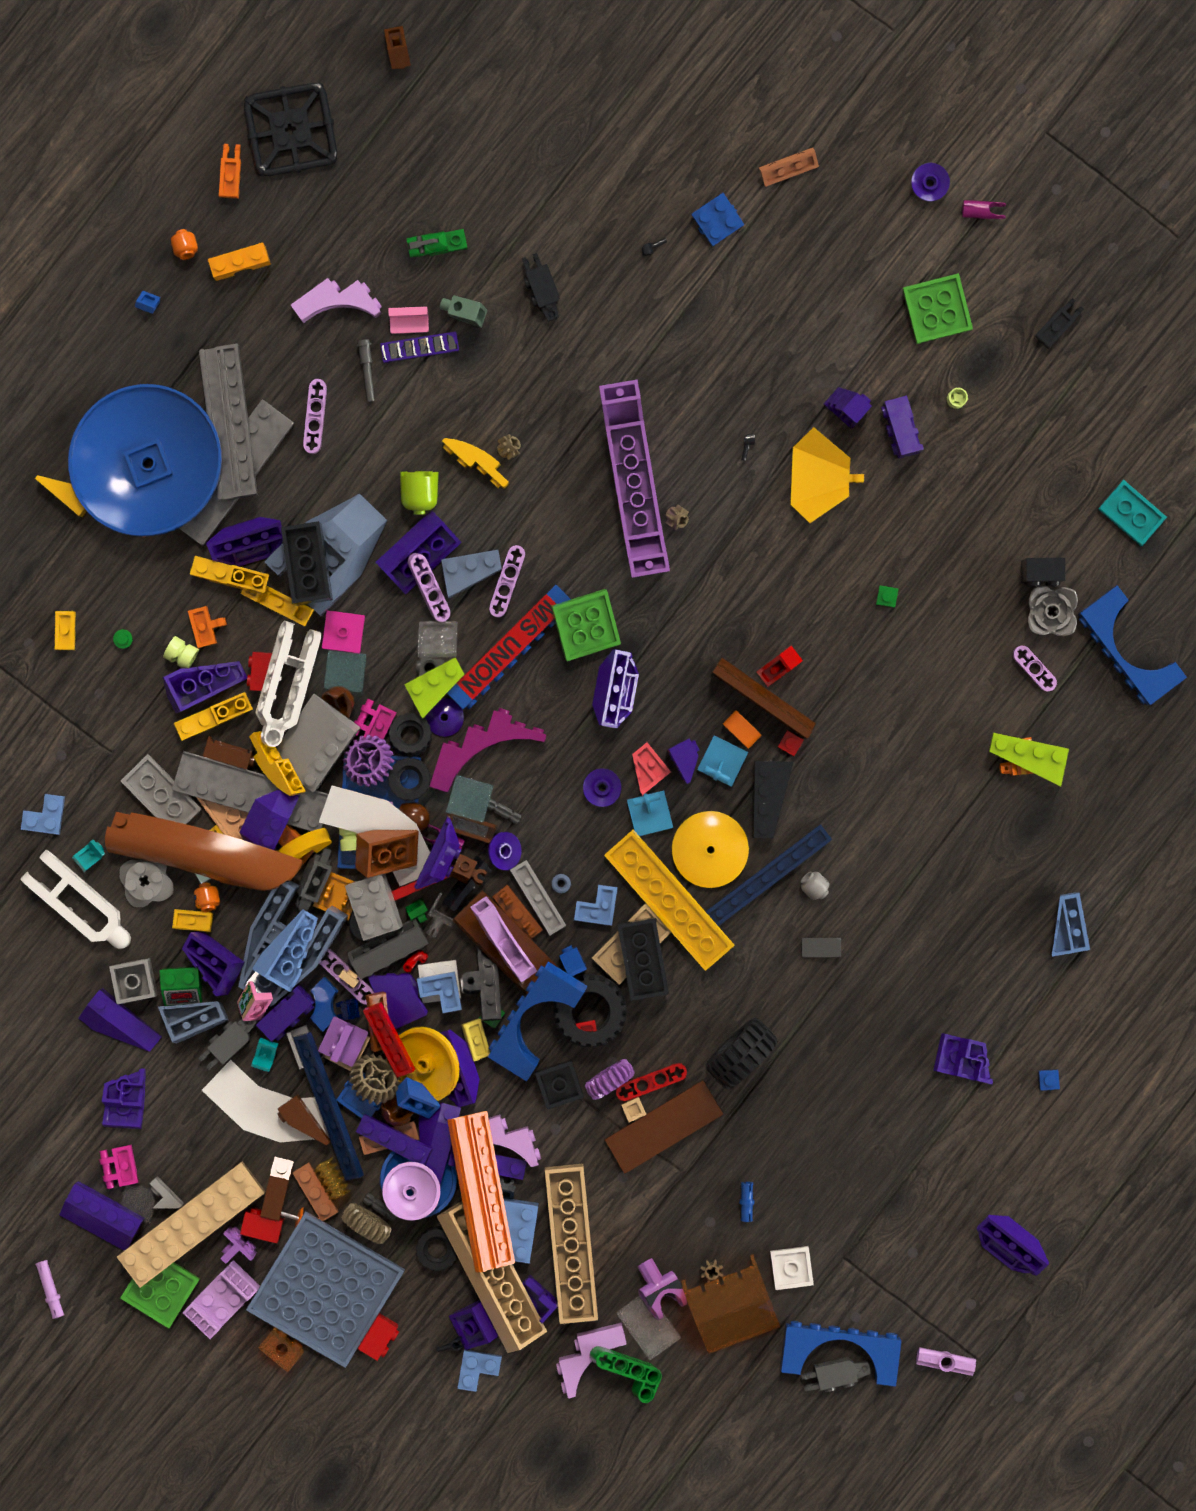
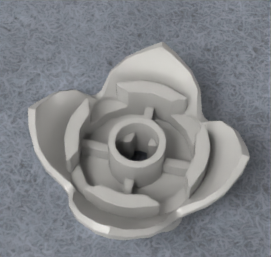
M1042 586L1033 589L1029 597L1030 613L1028 616V624L1031 631L1039 635L1052 633L1057 636H1066L1074 633L1077 625V619L1074 615V610L1078 603L1076 591L1066 587L1051 590L1048 587ZM1049 607H1054L1056 609L1054 611V613L1056 614L1054 617L1053 615H1048Z
M140 859L129 860L120 867V880L125 887V896L133 907H145L152 901H163L173 894L172 880L166 875L167 865ZM146 875L150 883L144 886L142 885L141 877L144 878Z

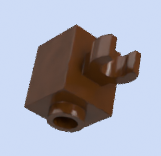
M459 854L458 859L453 865L450 877L465 884L472 878L475 884L481 885L483 881L479 880L477 875L485 876L487 872L483 869H474L477 861Z

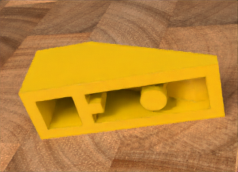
M36 476L35 479L78 516H84L87 511L78 500L72 484Z

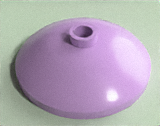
M406 1162L397 1165L387 1174L383 1182L382 1196L386 1207L396 1217L409 1221L419 1220L429 1215L437 1206L440 1198V1184L434 1172L427 1166L417 1162ZM407 1190H412V1191H413V1195H412V1196H408V1195L406 1194V1191H407Z

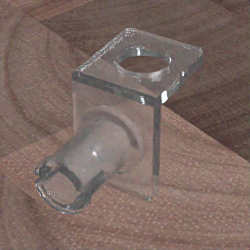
M441 892L428 913L434 919L426 933L430 935L433 929H435L431 936L437 938L443 924L448 926L453 924V919L435 910L443 894Z

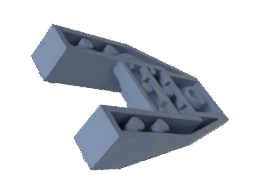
M360 494L305 522L319 521L322 524L328 569L332 573L330 582L333 600L308 604L320 616H323L362 575L387 523V520ZM283 544L265 561L280 577L287 570Z
M287 880L279 885V888L271 890L251 925L244 956L245 963L242 967L238 986L244 990L248 982L253 981L257 993L271 992L273 1000L269 1006H273L289 991L252 970L262 952L287 927L279 921L299 888V885L291 880ZM334 906L326 910L313 933L311 941L308 942L306 948L308 953L306 959L303 958L301 976L295 986L318 966L349 915Z

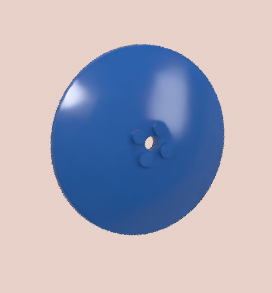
M154 384L124 387L106 395L95 403L79 422L71 440L68 456L71 484L78 500L86 511L98 522L114 531L142 537L171 532L196 517L211 499L217 487L222 466L220 440L215 426L207 413L187 395L175 389ZM152 459L153 466L148 469L144 468V461Z

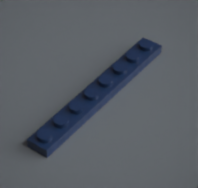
M821 824L705 912L718 926L829 843L832 840Z
M311 1032L293 1037L345 1181L360 1178L364 1174Z

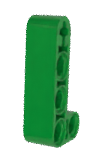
M596 1346L590 1351V1359L601 1369L634 1379L632 1393L642 1403H649L653 1400L662 1378L660 1370L653 1364L602 1346ZM620 1360V1363L615 1366V1363ZM637 1365L636 1369L631 1372L632 1368ZM653 1371L652 1375L648 1377V1374Z

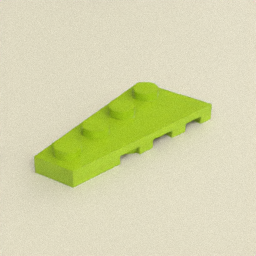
M997 733L992 734L989 752L1061 787L1069 752L1068 748Z

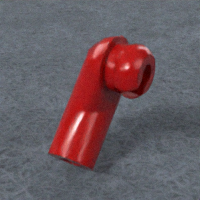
M417 951L407 959L403 965V970L411 972L418 961L421 963L426 962L428 954L423 953L424 951Z

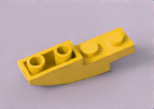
M448 438L442 440L445 444L443 448L450 455L454 453L458 456L457 461L464 468L467 466L472 468L477 464L476 468L483 475L487 473L492 477L490 481L497 488L501 486L505 489L508 486L509 482L496 470L500 463L491 455L463 441Z
M198 556L194 557L190 575L207 579L210 582L265 594L269 575L235 565L231 566Z
M243 692L173 724L180 740L183 741L253 710L246 693Z
M262 731L252 733L249 738L257 751L254 759L267 778L289 796L306 792L289 759L283 760L276 746L270 747L263 744L261 741Z

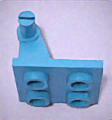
M713 736L697 770L713 777L715 781L719 780L732 787L748 752L721 738Z
M664 790L652 794L645 793L643 794L644 796L627 800L634 831L639 836L673 828Z

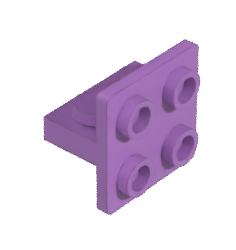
M333 1017L318 1051L331 1057L330 1060L336 1063L340 1061L352 1067L367 1038L368 1031L340 1018Z
M229 1226L223 1233L231 1241L221 1251L223 1256L220 1259L225 1264L239 1250L250 1261L257 1254L255 1245L249 1240L246 1242L241 1237V1231L237 1227L232 1228Z

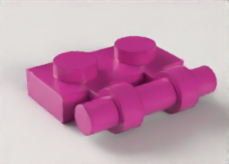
M367 699L365 705H362L360 709L362 711L358 719L354 721L355 724L361 727L356 736H358L362 729L366 731L364 734L365 738L367 735H371L372 737L378 736L380 739H384L397 712L379 704L375 711L371 709L374 701ZM368 714L373 716L369 726L364 724Z
M132 1144L113 1148V1156L108 1157L107 1150L99 1151L101 1157L99 1162L103 1167V1181L106 1182L107 1189L114 1188L113 1180L117 1179L119 1187L139 1183ZM113 1162L116 1169L114 1174L111 1173L110 1163Z

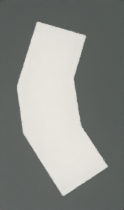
M331 786L319 823L353 831L357 834L371 830L419 831L417 866L393 871L399 886L417 880L430 853L417 824L387 800Z
M231 1060L202 1089L214 1103L245 1131L277 1142L314 1139L291 1127L287 1122L283 1123L277 1114L279 1113L278 1108L290 1100L291 1097L259 1087ZM315 1097L301 1098L329 1137Z

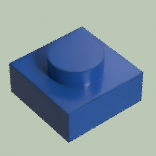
M142 291L136 300L135 307L153 314L160 303L161 297Z
M1058 1069L1038 1071L1040 1090L1060 1089Z

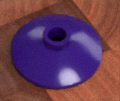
M925 163L919 166L913 173L911 185L914 193L920 199L936 201L947 193L950 178L947 171L941 165ZM928 180H931L933 182V186H927L926 182Z
M442 698L427 713L426 720L434 734L446 737L460 730L464 721V713L454 700ZM442 714L448 715V719L446 721L441 720Z
M604 768L596 769L585 778L583 792L586 799L593 805L599 807L609 806L619 798L621 782L613 771ZM600 784H605V791L599 790Z
M500 832L492 838L488 849L491 863L500 870H510L517 865L521 857V844L514 834Z

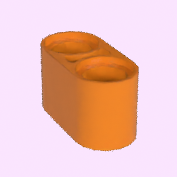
M736 710L723 723L748 749L762 736Z

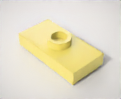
M478 1018L461 1024L473 1061L487 1057L490 1054V1050L488 1049L489 1046L481 1019Z

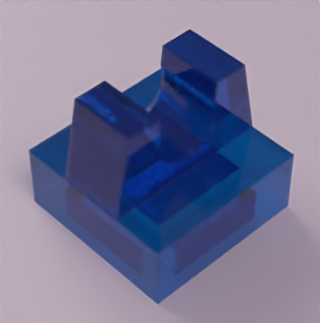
M356 998L336 1003V1007H341L342 1013L337 1015L338 1018L350 1020L360 1017Z

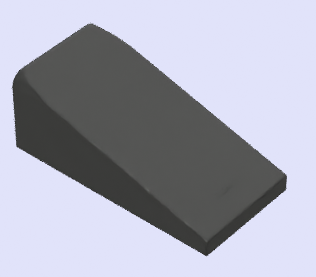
M802 938V957H841V938Z

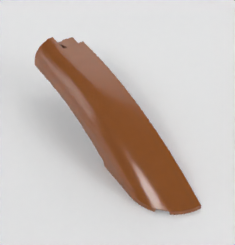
M116 812L111 827L107 826L105 834V846L109 853L164 864L196 873L221 883L254 890L279 888V885L287 880L290 881L298 873L303 863L300 859L238 838L132 812L130 815Z

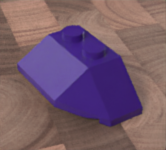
M258 517L225 527L206 543L213 561H219L231 566H242L268 558L283 542L282 524L280 520Z
M613 649L599 666L592 703L599 725L618 728L632 712L639 673L630 652Z
M278 789L257 797L239 832L242 839L274 850L294 810L299 795L289 796Z
M448 816L414 885L416 889L442 881L445 876L449 877L453 866H451L453 858L457 860L462 849L459 848L460 843L451 818Z
M452 1030L440 1032L453 1046L459 1061L458 1082L447 1097L455 1102L457 1107L473 1104L476 1102L480 1078L468 1044Z
M988 1215L977 1226L982 1247L1011 1270L1032 1273V1275L1037 1276L1049 1265L1039 1240L1009 1216Z

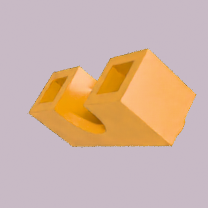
M264 243L208 259L213 278L216 281L234 276V273L241 270H254L271 265Z

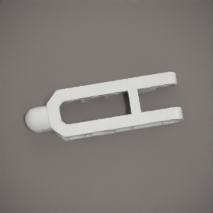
M283 621L279 628L255 712L261 725H263L261 741L264 745L270 747L278 746L282 741L284 731L295 726L298 722L321 640V633L310 629L305 636L300 657L296 658L288 655L292 643L293 625H295L288 621ZM287 664L296 667L283 717L277 720L271 717L270 710L273 700L276 699L275 693L278 682L282 678L280 675L283 665Z
M45 850L39 858L62 877V880L52 891L42 882H38L29 875L28 871L22 876L21 881L90 941L107 940L118 949L125 948L130 944V934L120 925V911L50 851ZM68 884L108 917V924L101 932H96L87 924L86 920H82L73 912L71 907H67L58 899V895Z

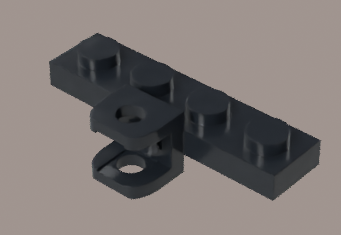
M476 946L478 971H470L463 974L461 978V991L467 995L480 993L482 1021L501 1020L498 966Z

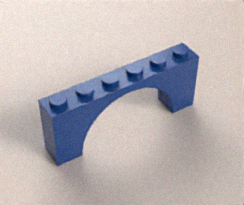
M1117 585L1078 613L1080 616L1078 620L1084 628L1088 627L1092 632L1090 634L1092 639L1102 645L1104 655L1108 659L1111 657L1115 664L1113 666L1119 674L1123 673L1127 678L1125 682L1130 689L1134 688L1136 690L1138 700L1142 704L1151 705L1186 679L1187 676L1176 662L1158 670H1144L1132 666L1122 658L1114 643L1113 626L1117 614L1129 600Z
M547 962L545 967L540 966L535 974L538 977L535 982L531 980L526 988L528 994L526 997L521 996L516 1004L519 1008L517 1011L512 1010L507 1018L510 1022L507 1026L503 1024L498 1032L500 1036L498 1041L494 1039L488 1048L491 1050L488 1058L525 1081L529 1079L540 1059L528 1049L523 1041L520 1030L522 1014L531 1006L547 1001L560 1002L575 1008L587 988V985L550 962Z
M791 1321L790 1324L786 1323L780 1366L782 1373L801 1375V1369L807 1356L817 1346L831 1340H847L858 1344L870 1355L875 1367V1381L877 1384L896 1386L902 1341L900 1337H897V1334L886 1333V1335H879L877 1331L872 1330L862 1333L859 1332V1329L848 1328V1331L840 1330L838 1326L821 1328L820 1324L815 1323L805 1326L802 1325V1322Z

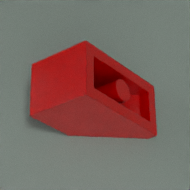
M791 645L759 669L757 674L769 687L803 660Z

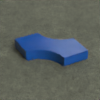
M323 977L311 990L316 1005L314 1013L310 1018L322 1032L329 1028L333 1017H337L333 1009V1001L338 990L326 977Z

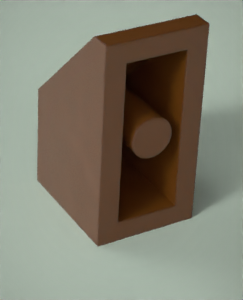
M403 26L384 29L392 69H403L406 66H411Z

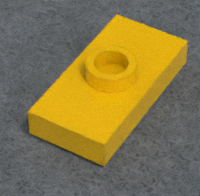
M55 611V650H75L76 612Z
M174 909L172 928L211 932L213 913Z

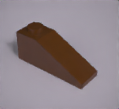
M299 1094L278 1108L279 1113L277 1114L283 1123L287 1122L291 1127L325 1145L331 1142Z
M278 1157L274 1158L260 1217L275 1221L280 1220L294 1161Z

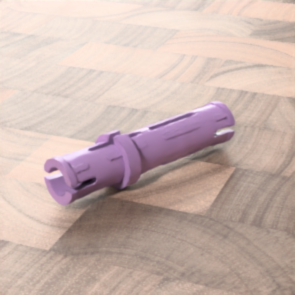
M48 1260L38 1262L35 1265L38 1269L46 1295L45 1302L49 1305L52 1319L64 1315L59 1300L61 1297L60 1294H57Z

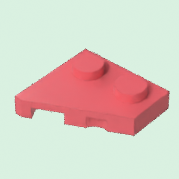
M645 743L632 754L642 795L671 773L648 743Z

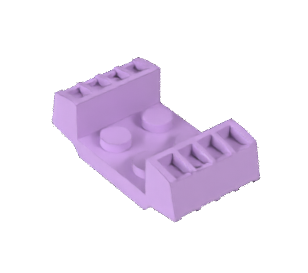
M233 1260L182 1313L211 1339L239 1308L258 1291L260 1285Z

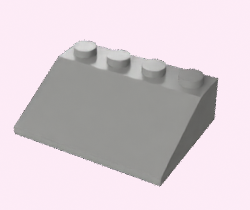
M313 694L301 711L297 724L287 731L276 748L283 760L289 759L302 785L314 792L320 787L361 727Z

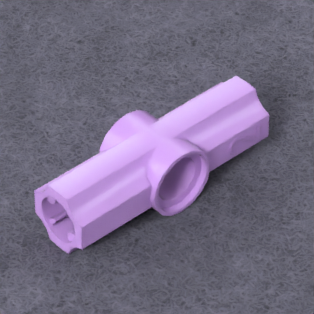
M919 1347L916 1364L941 1369L945 1372L951 1371L973 1376L976 1359L951 1354L947 1351L941 1352ZM945 1357L951 1359L950 1364L947 1366L941 1364L942 1359Z

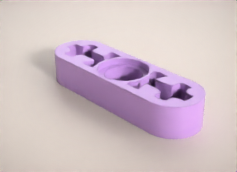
M1026 646L1016 647L1013 651V659L1038 687L1046 692L1055 689L1057 685L1056 678ZM1018 650H1025V657L1027 659L1033 658L1032 661L1027 663L1026 667L1023 665L1026 662L1025 659L1017 657L1019 655ZM1032 663H1037L1040 666L1039 673L1032 674L1029 667ZM1043 671H1045L1046 674L1043 676L1045 677V679L1052 680L1050 683L1052 686L1044 687V680L1042 678L1037 680L1036 677L1040 676L1043 673Z

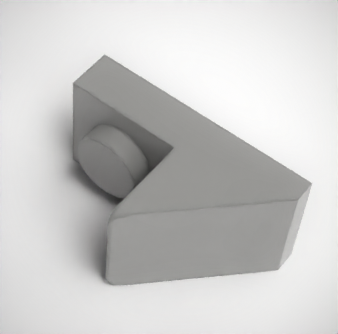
M158 1176L150 1183L152 1186L151 1190L157 1196L161 1195L163 1197L153 1208H180L184 1204Z

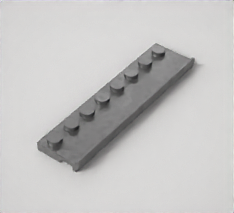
M236 343L211 349H200L199 356L206 412L218 433L222 450L221 473L216 487L217 499L222 501L258 495L239 345Z
M263 399L248 417L255 476L295 424ZM215 489L203 510L179 529L204 546L239 498L218 501Z
M183 751L172 787L174 791L248 813L257 797L279 789L266 775ZM304 787L306 792L297 794L299 799L287 824L309 831L320 829L323 823H319L328 794L317 790L312 792Z

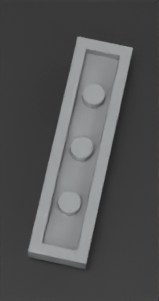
M525 860L510 869L549 935L565 927L564 920L528 861Z

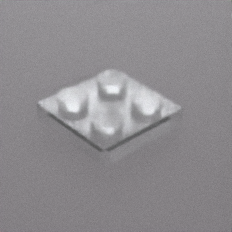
M457 621L419 622L418 658L457 657Z

